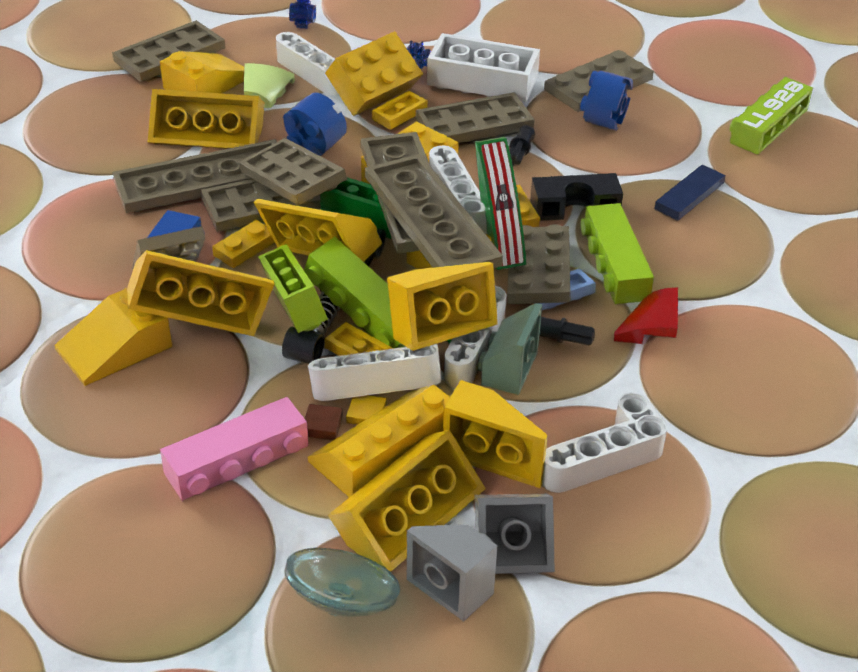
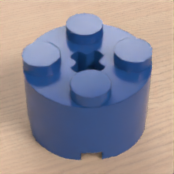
M602 70L599 72L593 71L589 79V86H591L588 96H583L580 105V111L584 112L583 119H585V122L617 131V124H622L631 98L627 97V89L632 90L633 80Z
M316 92L306 96L283 115L284 126L288 134L286 138L319 156H322L346 134V120L342 112L337 114L332 107L335 103L330 98Z

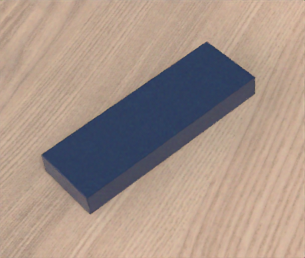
M702 164L656 200L654 209L678 221L724 184L726 175Z

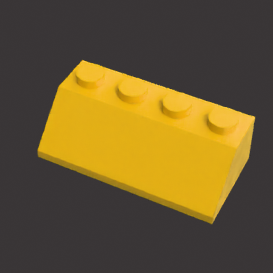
M152 89L147 142L224 149L258 143L263 127L265 103L259 96Z
M256 199L253 202L277 247L287 244L291 252L309 256L310 253L333 237H336L364 262L382 244L377 233V227L369 218Z
M146 250L136 261L127 287L128 309L255 336L275 283L274 280Z
M434 384L412 390L307 457L308 462L350 497L423 437L443 431L444 406L450 396Z
M448 429L423 437L329 513L328 517L348 547L382 572L388 574L407 558L408 529L412 526L445 525L473 501L475 495H480L486 488Z

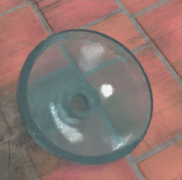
M307 548L299 550L288 557L284 569L288 583L300 597L317 609L334 616L359 617L378 614L392 607L397 602L400 592L398 580L385 567L364 556L339 549Z

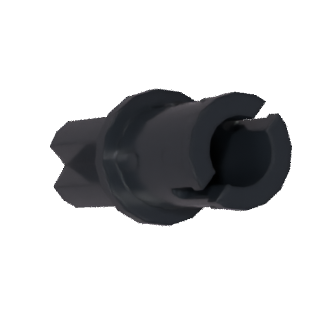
M528 125L520 127L517 136L512 138L509 151L513 167L515 164L519 165L524 156L531 150V142L534 139L535 130Z
M541 317L539 336L557 339L558 343L568 341L590 346L595 338V329L567 322L566 318H562L560 321Z

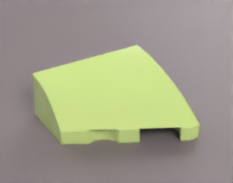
M245 63L244 95L259 96L265 103L264 108H272L276 103V99L283 96L286 92L285 86L288 83L293 84L295 82L294 73L265 64Z

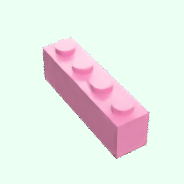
M288 397L282 398L160 449L164 474L183 501L307 447V421Z

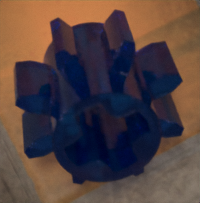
M297 0V2L291 3L289 20L295 21L294 25H296V28L308 29V24L315 23L316 5H312L309 0Z
M411 40L407 50L420 69L424 66L427 67V58L431 50H425L423 41L413 43Z

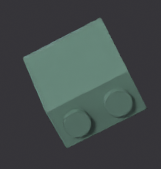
M535 303L503 319L498 331H492L489 338L488 351L481 353L478 362V371H482L481 385L517 395L520 394L538 354L542 304Z

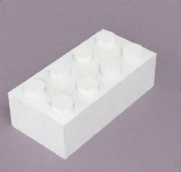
M442 33L427 58V85L435 86L439 89L459 90L463 93L482 94L487 97L515 92L522 102H527L538 77L540 49Z

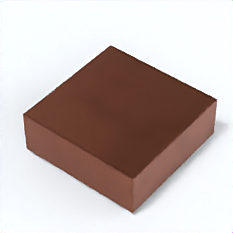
M309 404L305 416L308 437L328 440L336 439L343 417V409Z

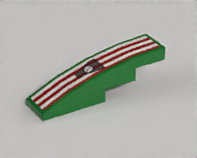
M500 137L475 141L480 200L485 205L487 235L491 237V242L503 255V264L496 269L501 270L527 265L520 204L507 138Z

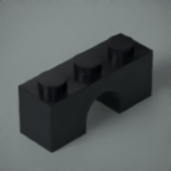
M616 173L532 177L530 202L539 215L540 221L564 220L565 207L570 205H580L586 208V206L620 203L622 206L623 191Z

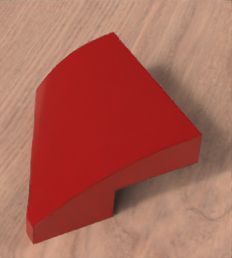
M678 287L659 289L647 295L614 332V341L643 344L644 335L676 338L678 331Z

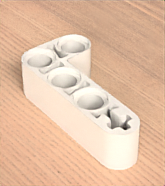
M283 32L276 36L277 61L325 94L340 96L325 74L335 58L293 32Z
M449 146L433 147L429 153L431 168L482 231L487 234L485 205L481 203L480 191L458 154Z
M495 286L498 325L453 338L445 352L444 380L452 388H456L460 380L473 383L478 373L480 355L483 351H488V343L492 331L497 332L503 319H505L507 294L498 286Z
M437 344L414 351L407 347L326 357L314 360L308 365L313 397L319 401L420 389L433 384L437 385L442 381Z
M634 392L621 395L618 399L615 425L546 449L542 486L551 492H565L657 460L663 453L667 432L666 422L643 395Z

